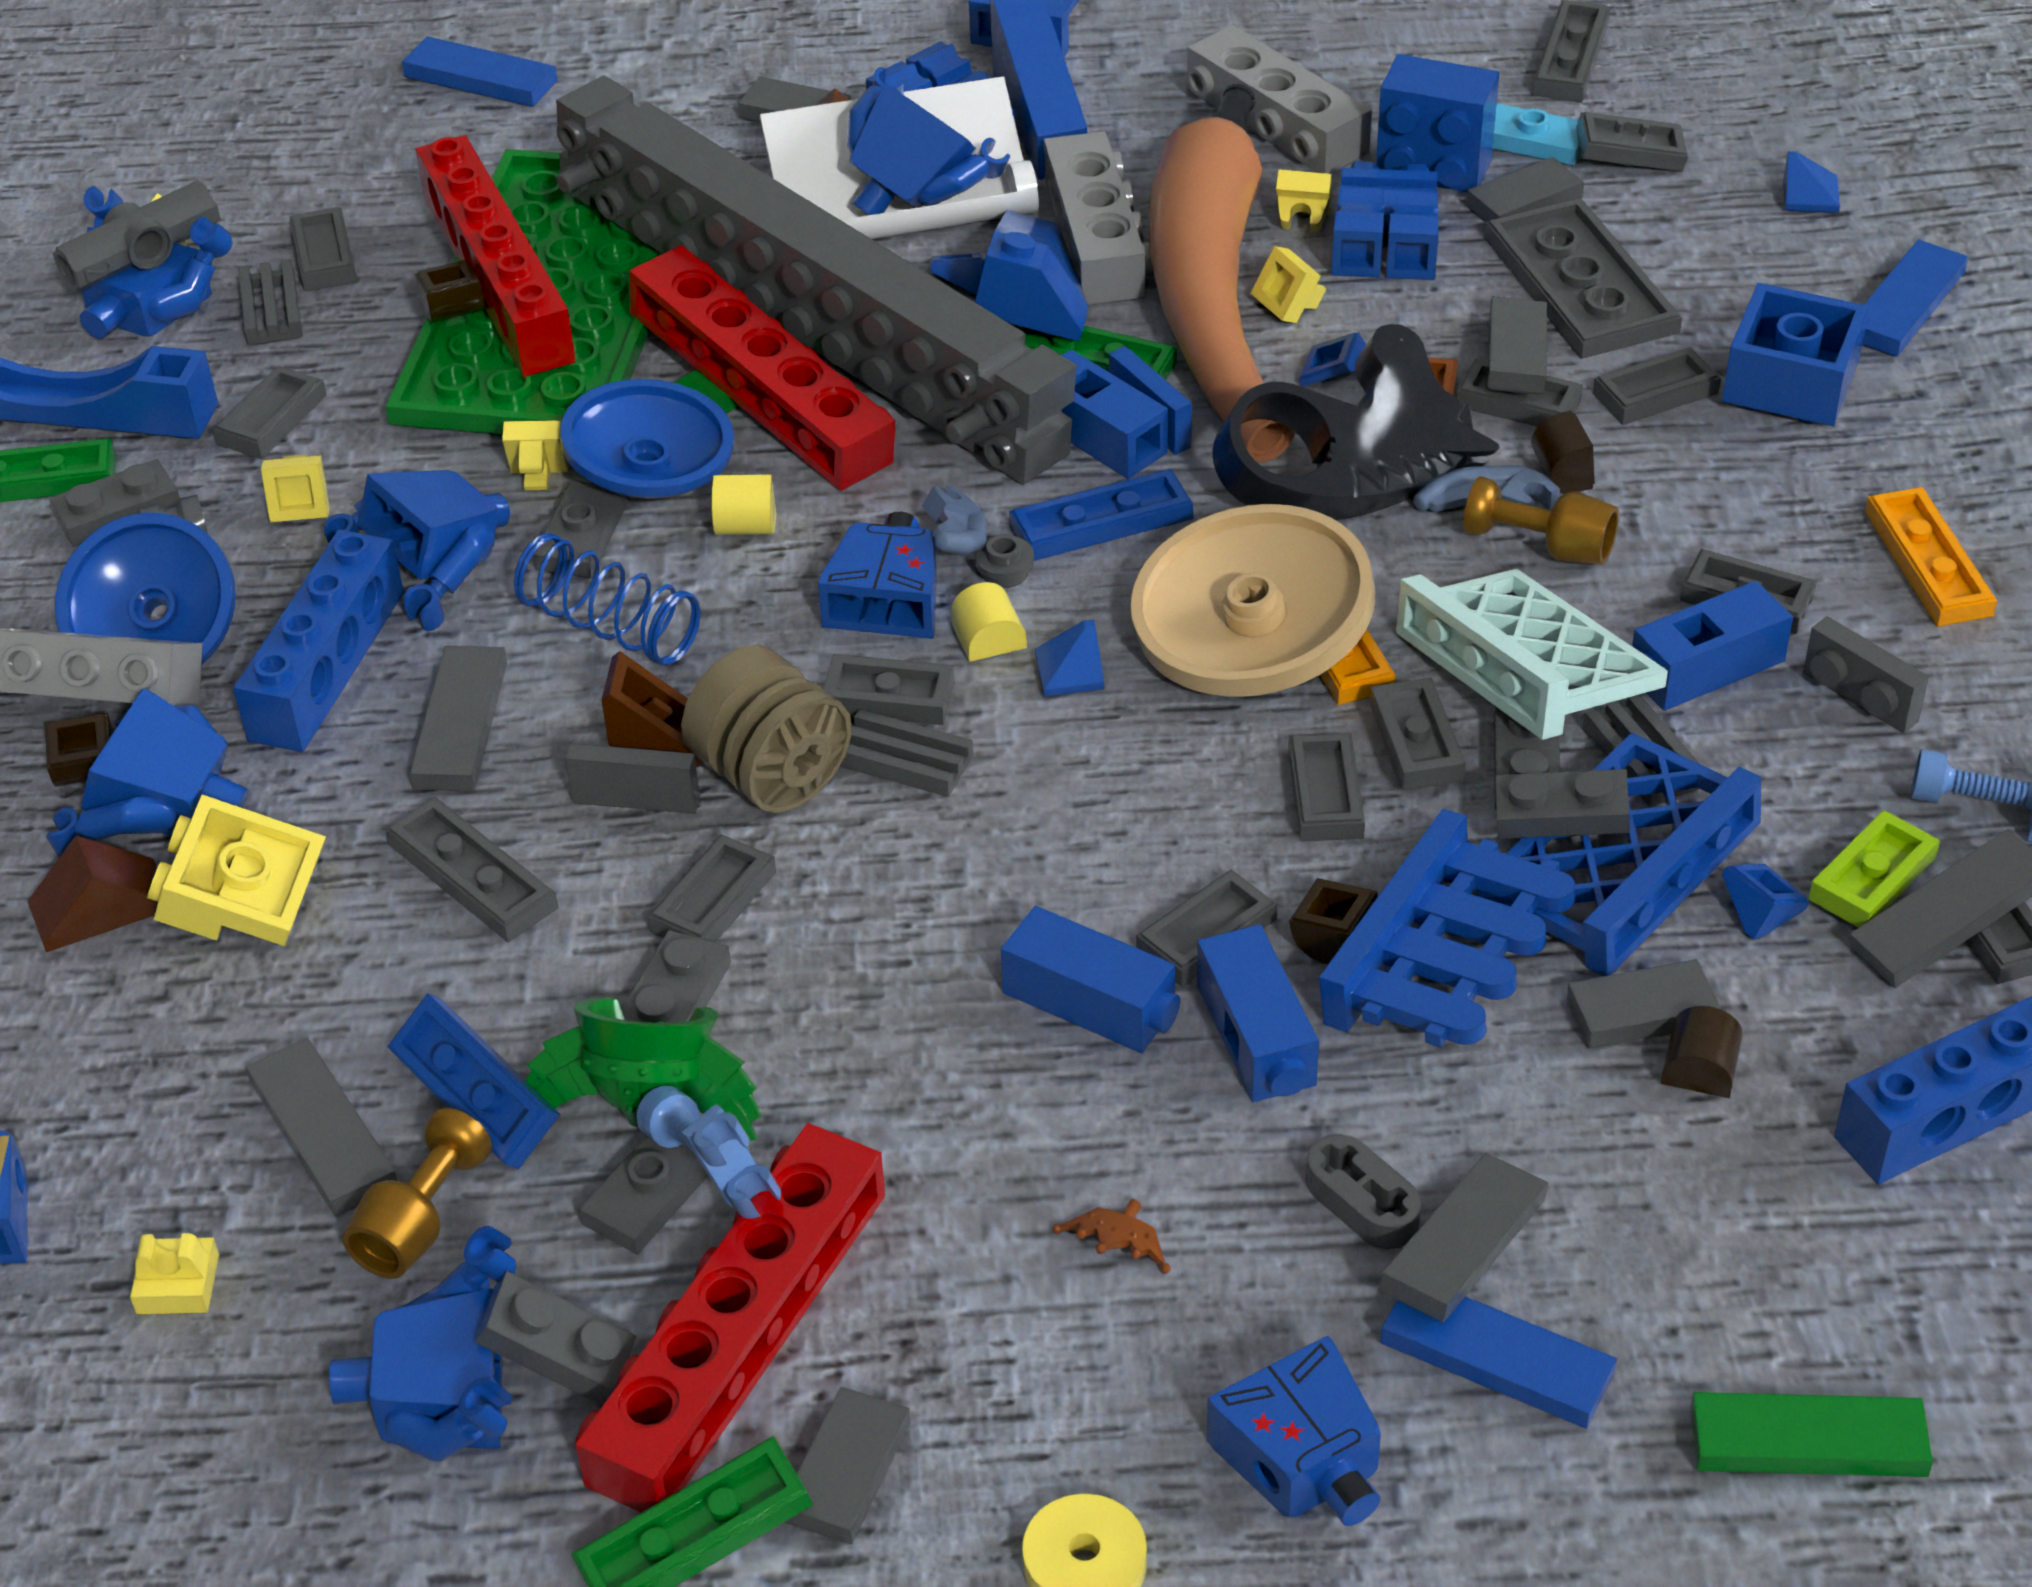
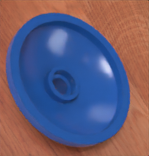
M632 379L616 381L596 387L576 399L569 406L561 421L560 443L562 452L569 464L580 475L595 485L623 496L658 499L691 492L712 481L713 475H719L731 459L734 432L727 414L716 402L706 395L673 382L653 379Z
M156 512L138 513L121 517L90 534L76 548L67 561L56 590L55 617L59 632L203 643L201 665H203L218 649L229 630L236 601L234 575L230 563L219 545L194 523L178 516ZM160 605L167 606L166 613L161 619L151 620V614L156 607Z

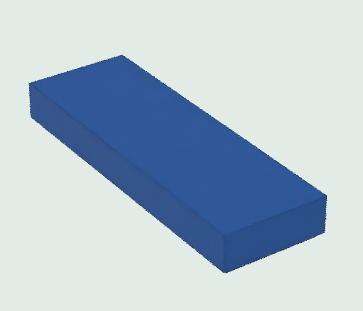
M428 36L402 61L404 77L534 107L558 81L556 66Z
M1918 239L1864 304L1869 306L1862 345L1898 357L1966 272L1969 256Z
M1168 469L1009 511L1010 528L1016 537L1024 539L1032 546L1034 561L1192 520L1193 502L1173 470Z
M429 993L425 995L387 1046L448 1108L457 1109L470 1115L485 1128L492 1141V1152L505 1165L519 1170L560 1116V1113L442 999Z
M1465 1297L1444 1323L1397 1300L1381 1328L1380 1343L1585 1429L1588 1428L1615 1374L1617 1358L1468 1297Z

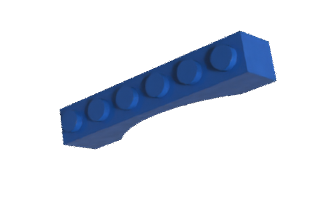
M151 346L134 359L114 367L87 372L52 371L29 367L0 358L1 420L200 439L219 404L206 352L201 350Z

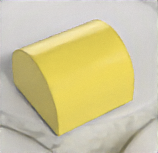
M713 475L712 519L715 535L775 533L777 513L772 475Z
M990 582L974 584L960 592L951 606V624L969 662L1027 648L1026 632L1006 591L1000 585Z

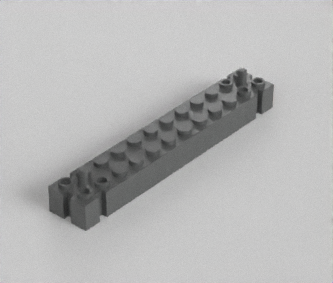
M603 75L556 100L557 136L561 145L566 149L559 153L560 172L556 179L557 185L563 193L577 198L589 207L596 204L598 210L606 219L613 221L638 237L642 242L647 243L663 254L683 245L701 261L707 262L714 272L731 286L741 290L748 300L770 318L776 319L798 341L828 359L832 364L839 366L864 382L871 389L878 391L903 407L913 416L920 418L942 432L953 443L960 444L973 453L983 447L984 454L989 463L1019 483L1026 484L1070 454L1072 418L1062 413V409L1074 401L1076 364L1043 344L1034 350L1025 345V333L651 103L646 102L640 106L634 105L633 92L607 76Z

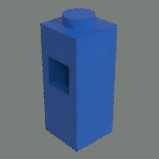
M1072 349L1061 355L1077 365L1074 401L1062 409V413L1072 418L1071 444L1126 479L1131 478L1168 453V408Z
M1753 581L1634 629L1632 647L1668 670L1666 687L1646 693L1663 711H1666L1785 662L1793 616L1757 581Z
M1036 905L1001 947L1002 990L1004 994L1139 1053L1144 1052L1158 1031L1161 1033L1167 1032L1177 1017L1181 1000L1180 996L1175 994V964Z
M1259 924L1197 940V987L1252 1103L1275 1096H1290L1302 1089L1317 1086L1319 1040L1262 925Z

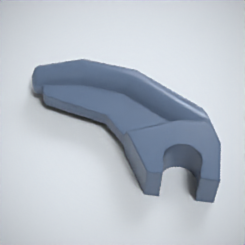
M1522 465L1463 467L1451 471L1421 488L1414 495L1413 503L1420 511L1430 509L1434 512L1466 505L1474 481L1477 477L1483 476L1494 480L1499 485L1502 499L1534 506L1535 500L1543 503L1547 509L1551 510L1559 498L1560 488L1544 474Z
M953 485L947 486L944 491L937 486L932 487L922 507L935 523L940 524L932 533L935 537L934 540L937 548L960 556L982 550L986 545L987 519L982 510Z

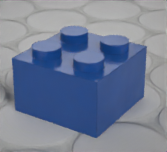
M1397 54L1380 87L1376 166L1379 169L1400 170L1407 163L1426 164L1429 171L1438 172L1437 187L1467 192L1468 189L1481 185L1492 160L1500 71Z
M1758 282L1730 347L1722 402L1740 405L1750 410H1762L1794 417L1808 423L1834 426L1859 362L1869 306Z

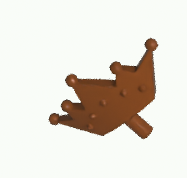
M1135 1199L1129 1201L1122 1213L1097 1207L1061 1225L1055 1224L1052 1227L1054 1234H1060L1062 1231L1077 1230L1076 1236L1078 1239L1096 1235L1099 1243L1096 1246V1252L1099 1254H1103L1106 1250L1130 1247L1133 1259L1148 1255L1160 1266L1163 1274L1171 1271L1170 1265L1164 1261L1155 1228L1135 1218L1141 1209V1203Z

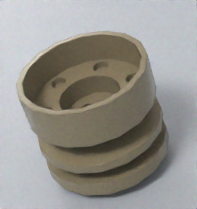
M757 644L737 648L713 664L699 679L689 696L681 722L683 743L698 759L719 776L726 777L737 791L745 794L758 808L773 813L796 809L816 796L834 777L846 756L852 735L850 714L839 700L831 694L825 693L816 682L805 679L799 669L773 649Z

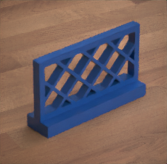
M1631 733L1593 769H1625L1634 758L1658 769L1659 774L1627 778L1628 797L1664 792L1667 806L1631 810L1629 804L1630 833H1626L1629 844L1592 848L1590 836L1580 835L1582 850L1546 854L1544 846L1552 839L1572 836L1524 837L1506 854L1539 865L1544 858L1560 862V871L1587 868L1590 882L1575 884V903L1594 901L1596 910L1582 924L1561 913H1550L1536 909L1533 914L1544 920L1546 932L1585 951L1586 968L1601 976H1609L1761 823V776L1739 766L1729 777H1726L1639 735ZM1699 788L1711 794L1705 801L1677 804L1674 791ZM1672 824L1673 833L1667 839L1638 842L1635 828ZM1633 862L1635 871L1628 878L1599 881L1597 866ZM1477 890L1479 897L1510 907L1514 903V901Z

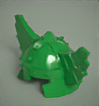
M613 997L587 999L576 1003L573 1008L579 1025L544 1041L542 1044L545 1049L527 1065L531 1072L526 1081L554 1109L567 1101L581 1096L602 1095L612 1107L623 1112L632 1126L638 1127L637 1110L644 1096L654 1088L672 1086L689 1096L697 1104L698 1110L702 1114L717 1104L725 1113L735 1115L749 1137V1141L757 1139L751 1124L762 1116L752 1094L757 1090V1087L741 1067L745 1062L709 1037L718 1017V1012L710 1007L696 1008L690 1020L686 1022L663 1023L660 1020L656 1023L626 1021L618 1000Z

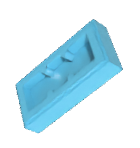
M1497 104L1493 149L1543 160L1554 157L1562 164L1573 166L1581 154L1576 129L1578 120L1548 114L1541 109H1522Z

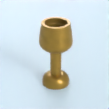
M1479 476L1474 481L1468 495L1464 513V531L1471 535H1483L1489 532L1496 522L1546 533L1547 550L1556 560L1604 565L1611 554L1619 522V509L1617 506L1577 491L1567 492L1560 496L1552 510L1502 499L1501 489L1494 480Z
M440 1108L430 1116L424 1130L425 1142L430 1153L408 1183L394 1180L381 1181L372 1185L364 1193L347 1225L342 1239L348 1254L365 1270L383 1278L394 1279L401 1277L436 1242L440 1233V1217L436 1207L431 1202V1198L453 1168L458 1170L475 1168L482 1164L491 1153L492 1141L485 1128L473 1117L460 1110Z

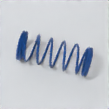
M545 533L536 537L527 545L515 568L513 584L515 596L521 604L530 607L540 605L549 616L557 618L566 616V619L573 627L581 629L591 627L592 631L601 639L611 640L617 638L625 650L635 652L643 649L644 654L650 661L659 665L668 666L678 661L688 651L697 634L701 613L699 601L694 594L683 590L676 592L673 585L665 584L657 589L649 599L651 582L647 574L639 573L635 575L624 586L625 570L620 562L614 561L604 567L599 574V558L596 552L589 550L581 554L574 561V547L569 540H562L560 536ZM552 540L556 544L546 553L539 569L537 578L538 597L531 600L527 599L523 592V580L529 560L543 543ZM566 546L568 547L569 552H570V558H569L568 566H567L568 555H567ZM558 548L559 555L555 573L547 588L542 592V579L545 567L551 555ZM587 556L593 557L595 570L592 581L581 599L568 609L567 592L571 577L583 558ZM613 567L618 568L620 571V583L617 593L604 613L594 620L593 603L596 590L608 570ZM639 578L644 579L646 582V592L643 603L628 626L619 631V614L625 595L635 580ZM563 587L562 605L564 611L556 612L550 610L545 602L555 596ZM670 590L671 595L661 603L653 616L648 630L647 642H645V627L650 609L662 591ZM589 597L588 617L590 622L581 623L575 621L570 613L579 608ZM683 598H687L691 606V615L685 636L679 646L669 656L660 657L657 653V639L669 625L676 603ZM616 605L614 613L615 633L610 635L602 633L595 625L606 618ZM643 614L640 625L641 645L627 644L621 636L629 631Z

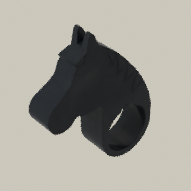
M1389 324L1381 326L1375 331L1357 357L1355 374L1365 391V395L1360 400L1358 406L1291 383L1268 382L1249 389L1236 402L1215 437L1212 456L1215 471L1223 486L1234 498L1246 506L1259 504L1291 505L1307 508L1322 513L1334 520L1374 513L1414 497L1421 488L1453 471L1455 468L1485 466L1490 460L1488 456L1495 454L1500 446L1494 440L1473 429L1469 404H1460L1452 394L1445 391L1439 385L1431 369L1424 344L1420 337L1403 325ZM1257 419H1267L1284 424L1297 433L1304 441L1310 452L1312 463L1317 464V469L1307 475L1298 477L1281 476L1266 470L1248 453L1241 436V424Z

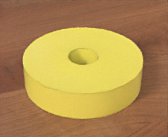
M1074 1494L1059 1498L1039 1510L1030 1521L1024 1534L1022 1545L1023 1570L1028 1587H1141L1147 1569V1544L1144 1530L1134 1514L1113 1499L1096 1494ZM1082 1550L1091 1551L1097 1555L1087 1561L1078 1560L1073 1557L1075 1553Z

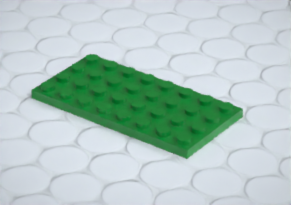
M505 149L492 180L568 308L576 362L523 377L485 308L481 311L434 323H429L428 319H426L385 406L388 423L390 425L413 426L416 428L503 434L504 422L562 421L569 406L586 392L608 383L631 380L650 329L630 313L629 270L663 253L642 242L638 237L613 221L606 219L600 213L596 204L589 207L577 198L563 193L556 181L560 172L559 153Z

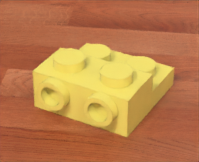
M202 794L192 818L180 815L167 850L176 854L172 865L160 862L155 872L147 896L148 899L158 902L154 920L216 941L222 927L225 926L285 946L321 854L326 836Z

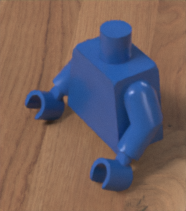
M883 67L875 70L873 86H870L849 111L847 148L851 153L849 162L870 177L853 204L868 215L884 213L895 196L913 208L922 207L923 205H936L967 191L985 177L997 178L1001 176L1010 159V154L1008 153L1001 159H994L988 155L992 152L996 143L993 138L985 139L980 146L978 154L972 155L976 147L966 137L904 95L905 77L901 76L895 84L889 85L885 83L886 69Z
M96 186L89 187L85 192L83 200L85 207L95 216L94 226L87 227V232L101 226L108 212L118 204L124 203L122 198L113 189H110L108 200L105 204L103 193ZM206 217L198 218L191 226L190 238L200 247L199 250L177 244L172 247L166 261L157 268L144 270L133 265L81 290L80 292L86 305V309L80 314L82 326L89 334L101 339L106 337L114 328L147 337L155 335L178 318L196 312L201 303L212 295L210 281L216 267L211 264L214 258L222 257L230 251L233 243L231 235L220 224L214 225Z
M453 471L367 474L363 498L354 505L357 511L351 516L341 513L329 517L324 525V535L328 543H330L338 529L360 533L359 531L362 529L368 535L393 539L397 560L420 580L433 579L429 585L418 584L412 586L404 595V606L409 620H413L421 612L420 621L425 631H433L440 627L445 618L440 599L447 591L453 594L471 571L490 556L494 546L495 530L508 524L510 509L506 498L502 494L483 495L458 473Z
M143 688L124 718L115 723L116 730L89 769L81 808L85 810L78 816L77 812L72 808L64 807L59 809L53 818V822L59 831H50L46 838L55 853L60 857L75 836L93 841L119 834L162 833L172 836L180 815L192 818L202 794L242 808L249 789L220 776L228 744L224 737L217 734L198 707L194 705L173 706L153 692Z
M483 1226L477 1229L466 1243L464 1249L466 1261L462 1262L438 1286L400 1308L381 1312L374 1319L372 1356L331 1360L329 1386L333 1404L370 1401L380 1439L387 1443L396 1444L433 1462H441L463 1448H501V1435L504 1434L507 1427V1419L501 1414L502 1407L511 1404L513 1395L502 1387L503 1356L474 1341L494 1289H488V1278L498 1282L506 1271L515 1274V1259L504 1252L510 1248L512 1244L511 1239L492 1226Z

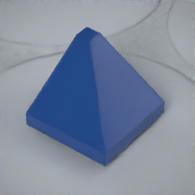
M1788 151L1783 176L1785 210L1839 213L1840 200L1837 175L1798 152Z
M980 253L932 256V259H929L932 273L977 295L984 266L983 255H980Z
M1354 332L1312 346L1298 380L1301 386L1304 387L1355 371L1357 357L1366 346L1360 333Z
M1094 619L1082 621L1034 649L1044 697L1104 689V677Z
M1766 864L1726 866L1722 873L1744 931L1752 939H1761L1805 911L1810 903L1804 894Z

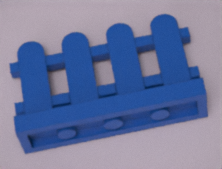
M1443 808L1320 975L1324 1025L1348 1033L1362 1013L1364 1022L1376 1026L1384 1018L1425 1032V1043L1439 1048L1443 1046L1446 1040L1461 1045L1477 1043L1485 1036L1487 1031L1486 1012L1481 1005L1473 1002L1478 995L1487 999L1500 1000L1511 996L1517 988L1516 967L1512 961L1504 958V955L1508 951L1521 956H1530L1544 949L1546 946V924L1541 917L1533 913L1536 909L1550 913H1560L1570 909L1575 903L1574 879L1569 874L1560 871V862L1544 858L1539 865L1499 852V843L1483 839L1479 846L1469 843L1467 815ZM1477 889L1514 901V903L1510 907L1472 895V892ZM1447 931L1485 945L1480 950L1441 936ZM1416 974L1455 988L1449 994L1413 982L1411 979Z

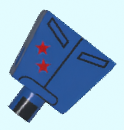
M900 511L889 514L885 519L884 525L862 522L851 525L818 581L822 628L933 639L935 635L937 590L935 537L932 535L933 532L929 529L919 528V523L914 516Z
M1329 1335L1208 1397L1207 1442L1283 1516L1297 1517L1326 1501L1343 1525L1352 1526L1365 1520L1378 1507L1380 1495L1367 1478L1371 1477L1378 1469L1381 1440L1380 1429L1340 1352Z

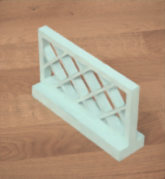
M1518 569L1441 588L1421 574L1401 579L1396 633L1541 740L1562 735L1564 719L1567 714L1666 687L1668 670ZM1513 592L1518 596L1506 595V593ZM1569 685L1580 686L1571 690L1568 689Z

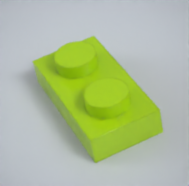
M1883 810L1812 881L1808 900L1859 928L1885 911L1936 859L1940 840Z

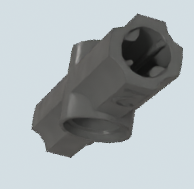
M196 180L142 207L130 202L118 204L108 212L101 226L57 246L56 251L52 253L56 266L63 275L67 285L77 293L133 265L144 270L157 268L169 257L173 246L190 238L191 226L198 218L206 217L214 225L221 218L218 206L211 197L208 188Z

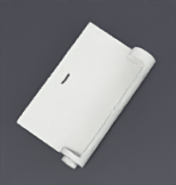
M1004 76L904 92L906 97L966 137L976 147L972 155L978 154L980 146L985 139L993 138L996 143L992 152L988 154L990 157L1001 159L1005 154H1010V159L1002 175L997 178L985 177L967 191L936 205H923L922 207L913 208L895 196L884 213L874 215L866 214L853 204L870 178L849 162L851 153L847 148L848 117L850 109L858 99L760 114V123L772 178L871 239L1001 219L1007 210L1025 215L1038 212L1039 196L1036 176L1031 161L1023 160Z

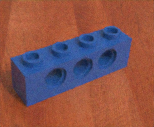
M338 529L233 687L248 742L298 752L305 751L404 594L393 539Z
M2032 996L1846 1083L1834 1138L1877 1185L2032 1111Z

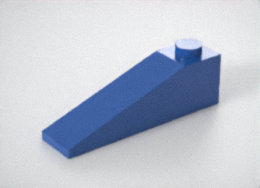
M1007 210L992 236L985 257L975 303L1010 324L1080 342L1089 306L1058 223Z

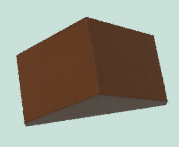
M621 651L612 656L601 699L608 745L610 747L692 753L683 743L681 728L688 698ZM695 756L696 767H699L703 762Z
M75 836L27 901L46 953L154 916L158 902L147 898L157 870L154 859Z

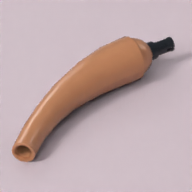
M1232 84L1224 90L1217 112L1212 113L1210 117L1201 118L1175 129L1166 139L1149 199V254L1162 309L1191 374L1222 423H1224L1236 402L1245 392L1265 383L1245 340L1237 301L1239 251L1246 222L1256 197L1263 171L1253 141L1247 134L1248 129L1246 125L1250 112L1256 101H1253L1255 100V94L1250 88L1241 84ZM1257 419L1241 424L1243 443L1248 453L1256 462L1264 463L1280 456L1289 447L1294 438L1295 432L1292 429L1276 421Z

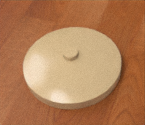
M1280 504L1249 505L1228 509L1199 519L1164 541L1148 558L1137 576L1131 595V616L1139 646L1145 657L1153 667L1171 681L1194 691L1227 697L1256 696L1282 691L1305 683L1321 675L1342 660L1356 646L1370 623L1375 605V586L1366 550L1357 537L1341 523L1322 513L1297 506Z

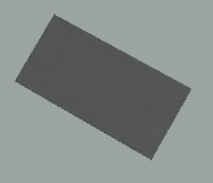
M1582 198L1485 222L1484 238L1535 301L1547 302V317L1581 359L1680 333L1682 323L1680 314Z

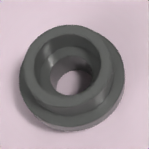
M1000 534L987 539L985 547L975 552V565L986 582L998 584L1002 588H1011L1020 585L1028 577V573L1034 565V551L1032 546L1024 539L1009 534Z

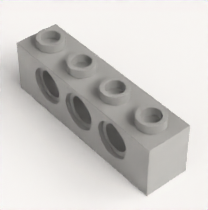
M1233 24L1187 47L1186 79L1188 91L1218 109L1224 90L1232 84L1247 86L1255 94V100L1253 101H1256L1247 119V128L1316 172L1331 174L1370 153L1371 108Z
M1106 131L1045 138V184L1056 221L1060 227L1088 305L1145 298V276L1153 275L1154 271L1149 254V242L1143 243L1141 214L1139 211L1133 212V194L1130 181H1123V162L1120 151L1112 152Z
M0 627V692L133 703L144 688L173 706L199 704L203 643Z

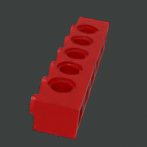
M467 136L444 137L434 141L432 144L415 148L424 200L457 260H468L478 277L484 299V308L521 375L527 377L575 363L568 308Z
M680 245L629 270L630 313L720 390L729 395L733 401L837 489L843 491L893 463L896 420L891 417L889 412L883 407L877 406L855 388L848 378L841 376L821 360L813 349L804 346L787 332L776 319L770 318L754 305L741 290L735 289L714 272L707 262L701 261L683 245Z
M810 1123L805 1125L791 1146L788 1144L784 1145L778 1151L772 1162L770 1173L781 1189L780 1200L773 1197L769 1191H763L750 1199L759 1213V1217L743 1218L736 1211L732 1228L718 1247H710L704 1253L698 1264L695 1279L680 1300H672L663 1310L657 1324L656 1333L640 1355L634 1354L626 1361L618 1376L615 1390L600 1411L593 1410L582 1422L576 1436L575 1449L578 1455L584 1487L640 1513L686 1487L885 1198L882 1152ZM699 1365V1366H697V1367L687 1368V1367H690V1366ZM652 1421H660L656 1424L644 1425Z

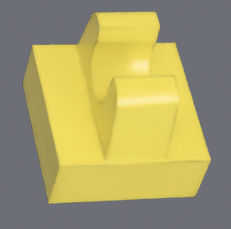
M1278 169L1276 196L1282 229L1290 230L1291 219L1295 213L1299 212L1310 215L1311 232H1319L1321 230L1326 215L1331 213L1333 198L1331 174Z
M1274 246L1250 294L1281 321L1297 323L1304 309H1317L1327 289L1323 285L1317 284L1321 275L1294 252L1287 248Z
M561 420L504 422L502 441L511 474L525 473V491L548 490L550 473L568 472L569 462L562 452L560 443Z
M308 454L284 456L282 459L263 460L261 474L270 522L328 517L330 506L321 455L308 456Z
M181 1233V1238L155 1239L153 1234L142 1235L137 1251L135 1277L130 1295L136 1315L208 1313L219 1259V1252L214 1237L197 1238L190 1233Z

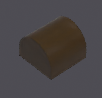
M461 260L415 273L420 299L429 323L484 310V299L480 281L468 260Z
M1570 410L1544 420L1535 429L1531 445L1548 478L1564 494L1571 491L1579 492L1593 489V484H1595L1593 444L1576 414H1573Z
M107 712L44 723L47 770L54 787L87 781L89 769L114 733Z
M1317 878L1289 920L1291 934L1296 945L1310 958L1329 965L1378 898L1377 891Z
M1694 1006L1681 1011L1674 1020L1661 1084L1730 1099L1743 1036L1739 1022L1729 1013L1709 1006Z

